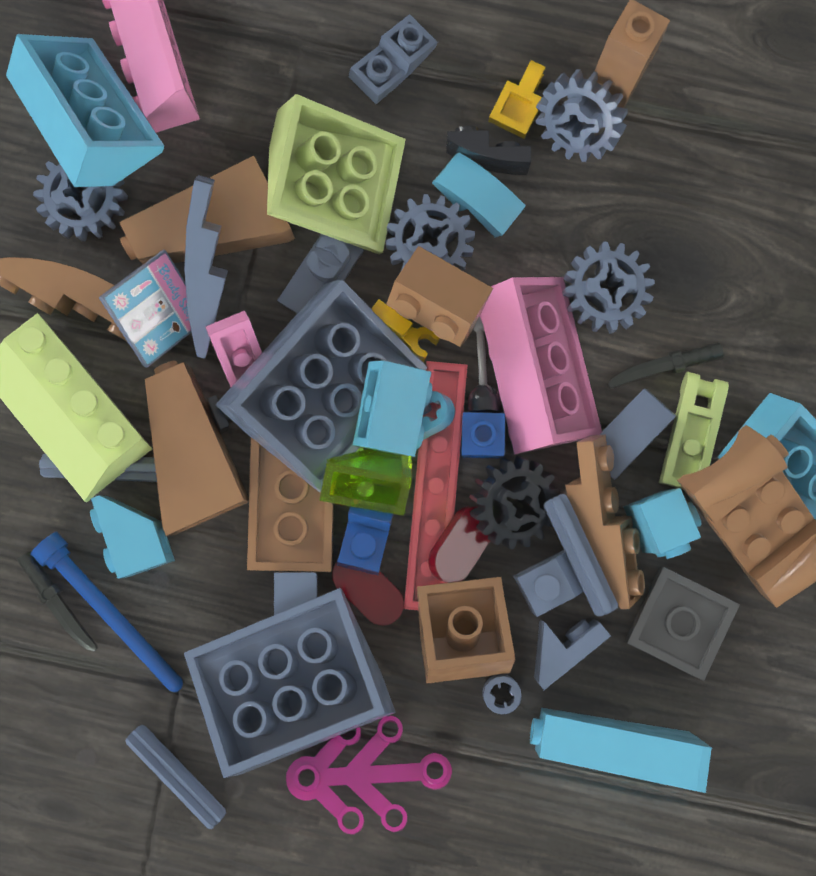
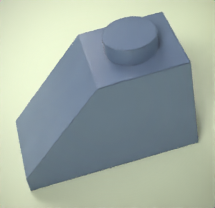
M565 550L513 575L530 611L537 617L584 592Z

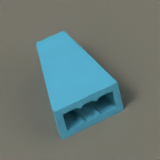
M541 708L540 719L533 718L530 744L536 745L535 751L539 758L706 793L712 747L689 731Z

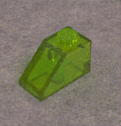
M366 449L329 458L326 462L319 501L404 516L412 482L411 456Z

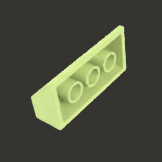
M38 313L3 339L0 344L1 400L85 502H88L124 473L130 465L136 463L152 450V447Z

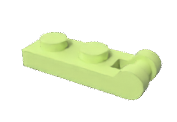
M685 373L680 388V399L660 475V484L683 489L677 481L679 478L710 466L728 393V382L718 379L709 382L700 379L699 374ZM697 395L708 398L707 408L694 405Z

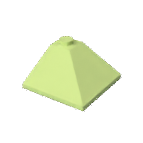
M295 94L277 110L269 146L267 215L376 254H382L406 139Z

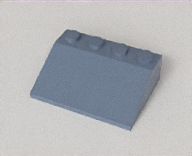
M341 279L324 283L217 402L216 406L246 434L314 489L322 492L360 448L353 445L369 362L384 360L426 370L428 367Z
M341 588L184 653L223 778L244 774L396 713L379 666Z

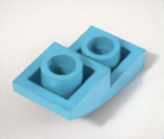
M460 152L454 155L432 182L453 205L455 203L460 205V212L468 209L495 238L502 236L526 206L496 177Z

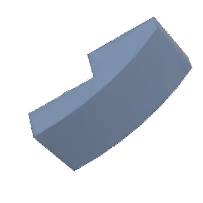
M409 14L381 36L378 47L350 68L348 77L377 104L436 48L438 42Z
M646 388L600 434H606L607 445L612 447L614 453V467L610 471V475L614 480L623 473L676 417L671 410Z

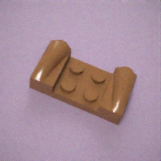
M745 425L739 430L734 444L723 457L700 471L683 475L677 481L757 590L777 608L816 582V520L783 473L788 468L784 460L789 455L786 448L773 435L770 434L765 438Z

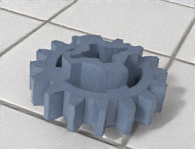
M576 69L571 78L562 73L555 83L551 82L542 93L544 96L536 106L541 111V114L536 119V124L546 126L545 131L541 135L542 139L552 138L555 141L552 146L554 152L561 147L566 149V159L570 160L574 153H579L582 162H586L592 153L597 159H601L606 150L612 151L620 140L619 138L626 129L627 125L623 123V120L628 114V109L617 107L623 98L622 93L612 95L609 92L613 83L611 80L606 81L603 85L597 83V72H593L589 79H584L581 69ZM568 96V100L562 106H558L559 100ZM602 127H605V131L595 137L594 133H598Z
M49 161L46 163L50 173L48 176L37 175L36 179L44 185V188L34 191L33 196L39 201L44 202L36 210L43 217H48L45 223L52 230L59 228V233L67 239L75 232L79 240L86 241L89 231L97 238H101L102 226L106 225L111 229L116 227L111 219L114 214L124 216L125 213L118 205V201L128 199V195L122 189H119L125 183L124 179L113 186L82 187L84 189L82 191L83 207L78 202L80 199L79 187L73 186L60 164L56 166ZM66 214L69 217L77 214L82 220H71L62 215Z
M424 194L421 205L417 206L410 198L407 200L408 212L405 213L400 209L394 211L398 224L388 223L387 232L395 237L386 240V249L396 250L390 256L392 265L402 262V271L417 247L420 246L460 270L464 271L466 269V262L461 257H472L474 248L465 243L474 240L475 231L465 230L470 224L471 218L469 215L460 218L457 216L460 209L458 203L447 208L445 207V196L441 195L437 203L434 204L431 203L428 194ZM429 216H437L443 218L444 220L439 221L433 218H429ZM411 223L414 234L403 244L404 232ZM428 234L432 239L438 237L437 246L432 247L429 242L423 243V235ZM457 237V248L454 254L449 257L446 246Z
M603 242L599 247L598 253L591 246L587 247L583 252L585 260L576 256L571 262L576 271H567L564 275V280L572 283V285L566 287L562 294L565 297H573L574 300L567 307L568 312L579 310L582 314L579 316L577 323L581 325L587 319L593 321L592 331L597 332L603 324H606L609 334L614 333L618 328V322L625 329H628L633 325L632 316L640 319L646 314L641 305H648L654 298L645 292V290L655 284L654 279L644 278L643 275L650 268V265L647 263L638 266L635 261L638 259L639 252L636 250L630 256L625 255V244L620 243L615 251H610L608 242ZM596 264L595 278H588L586 281H582L586 270ZM618 265H619L620 267H622L624 270H626L629 275H627L624 271H622V270L618 267ZM605 280L609 287L616 288L612 295H609L608 289L600 287ZM634 295L629 307L620 312L622 297ZM587 301H591L594 305H596L599 308V311L594 309L591 305H589Z

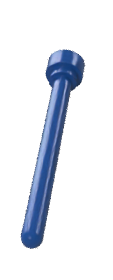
M56 531L41 541L31 552V555L42 567L47 565L51 570L56 568L169 691L178 692L183 686L182 678L69 558L71 552L66 548L68 543Z

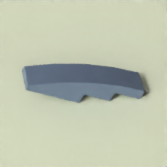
M198 175L193 184L186 225L184 272L188 317L197 357L205 358L211 341L205 326L216 321L228 270L212 266L222 226L205 221L215 180Z

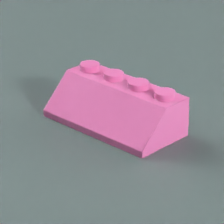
M102 0L106 10L112 8L115 20L109 22V27L117 47L123 45L126 58L120 60L121 67L128 84L134 83L138 95L132 98L154 131L160 132L199 120V114L164 0Z
M512 277L491 286L493 290L480 314V319L483 323L489 348V357L493 364L498 384V393L502 401L514 454L571 443L591 435H600L602 429L573 314L567 310V307L570 305L569 298L562 294V291L566 288L564 278Z

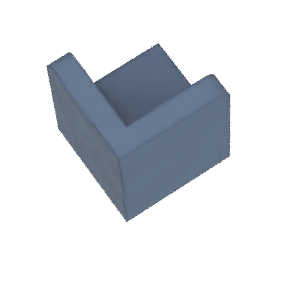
M279 571L274 573V615L318 597L317 574L315 572Z

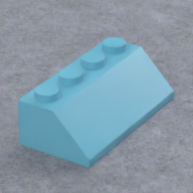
M16 35L6 76L74 187L113 186L162 153L164 144L93 38Z

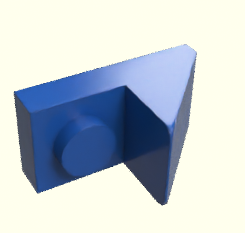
M358 485L349 509L348 523L337 566L378 576L398 495Z

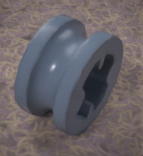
M506 674L489 677L484 683L482 690L483 699L487 707L494 713L501 715L514 711L520 704L522 697L521 689L517 682ZM500 683L509 684L508 691L512 695V699L508 703L503 699V705L495 704V696L491 692L493 686L497 684L501 688Z

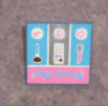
M166 250L156 254L98 297L142 365L146 368L191 333L187 309L186 284Z

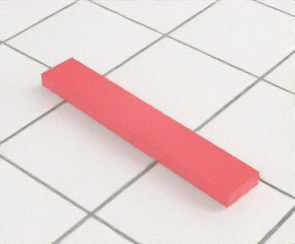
M426 362L428 367L426 371H431L430 383L432 384V391L442 393L452 400L455 407V416L448 427L424 439L418 449L404 609L418 610L417 586L448 583L440 581L432 575L428 559L432 548L454 517L462 416L468 367L466 364ZM432 402L430 403L432 410L423 415V417L428 416L437 419L436 411L441 408V405Z

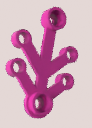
M386 716L380 720L377 727L378 732L347 767L329 768L347 745H354L359 741L361 737L360 727L356 728V735L352 739L345 740L341 735L331 738L315 757L304 756L296 759L290 765L286 774V784L291 794L304 801L317 799L338 820V825L344 833L356 834L364 826L365 819L363 813L356 807H348L329 787L347 785L381 817L382 824L387 830L391 832L402 830L407 823L406 811L400 805L392 804L372 784L421 781L425 787L437 790L445 787L450 781L452 767L446 757L437 753L425 756L420 763L371 766L390 743L397 742L403 734L402 723L394 716ZM387 722H394L399 728L398 733L394 737H386L382 733L383 726ZM431 763H438L442 766L443 775L440 778L431 779L427 775L426 770ZM305 770H312L315 774L313 784L307 787L302 786L299 780L300 774ZM393 809L399 810L403 815L402 823L397 827L389 826L386 821L387 813ZM348 812H355L359 816V824L355 829H347L344 826L343 818Z

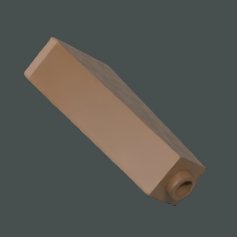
M629 0L612 29L594 71L598 73L597 83L603 85L608 80L613 82L609 89L612 95L622 93L623 98L617 106L622 108L626 106L657 52L670 23V20L635 0Z
M254 156L210 177L215 180L205 221L222 226L214 256L288 243L295 239L287 221L267 215L268 182ZM193 186L119 222L125 233V236L121 237L120 241L131 260L137 258L144 264L162 250H166L173 263L185 262L186 225Z
M170 361L154 369L155 375L145 379L162 527L166 536L177 535L249 502V497L224 440L218 431L193 369L186 363L178 364L177 361Z

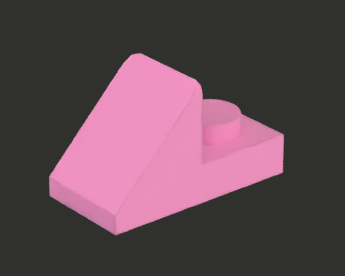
M245 311L205 326L230 387L235 384L262 353Z

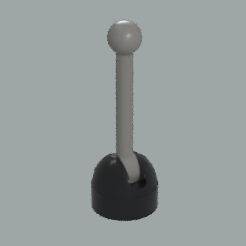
M479 317L473 328L477 336L479 385L473 388L469 394L468 412L501 413L499 393L494 387L487 385L485 331Z

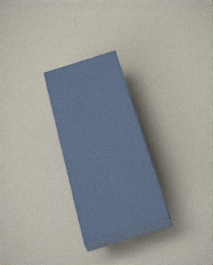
M320 234L277 301L297 314L324 283L341 279L345 281L365 249Z

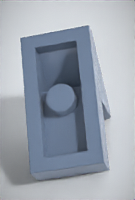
M585 619L578 622L565 634L568 640L562 644L548 625L542 620L539 621L534 678L543 690L547 689L611 637L600 622L594 619L589 623Z

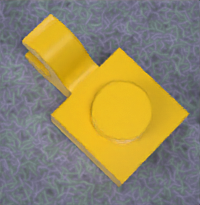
M531 60L519 85L507 80L489 116L488 122L525 139L539 111L536 106L542 97L534 93L544 76L543 73L546 67Z
M380 299L371 308L423 362L427 358L428 353L419 347L418 341L428 339L431 343L437 345L440 340L433 331L426 327L413 328L411 321L399 315L396 310L387 306Z

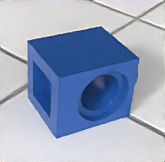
M463 412L462 458H503L505 452V413Z

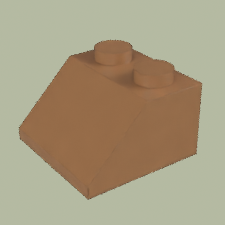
M418 246L396 278L386 305L396 310L402 317L412 319L433 331L437 337L461 347L470 336L493 288Z
M501 577L417 586L420 639L426 683L509 674L515 662V654Z

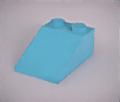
M769 393L743 426H749L765 438L771 434L783 444L789 453L784 458L788 468L783 473L816 520V419L802 404ZM738 432L728 443V445L723 449V451L719 454V459L723 457L732 447L737 438Z

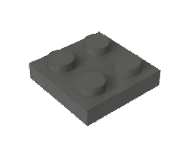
M660 566L624 642L704 681L740 604Z

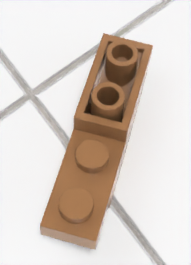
M0 258V286L15 295L21 288L32 295L28 303L49 315L56 309L68 316L71 309L93 322L100 316L111 323L107 329L108 331L127 342L98 298L115 285L78 268L52 261L33 258Z
M606 434L591 435L577 442L581 477L565 485L566 493L620 609H630L641 598L645 589L644 574L642 570H638L636 554L640 550V536L637 528H633L632 516L615 517V513H617L619 508V496L617 489L612 487L610 471L614 467V453L612 447L607 445Z

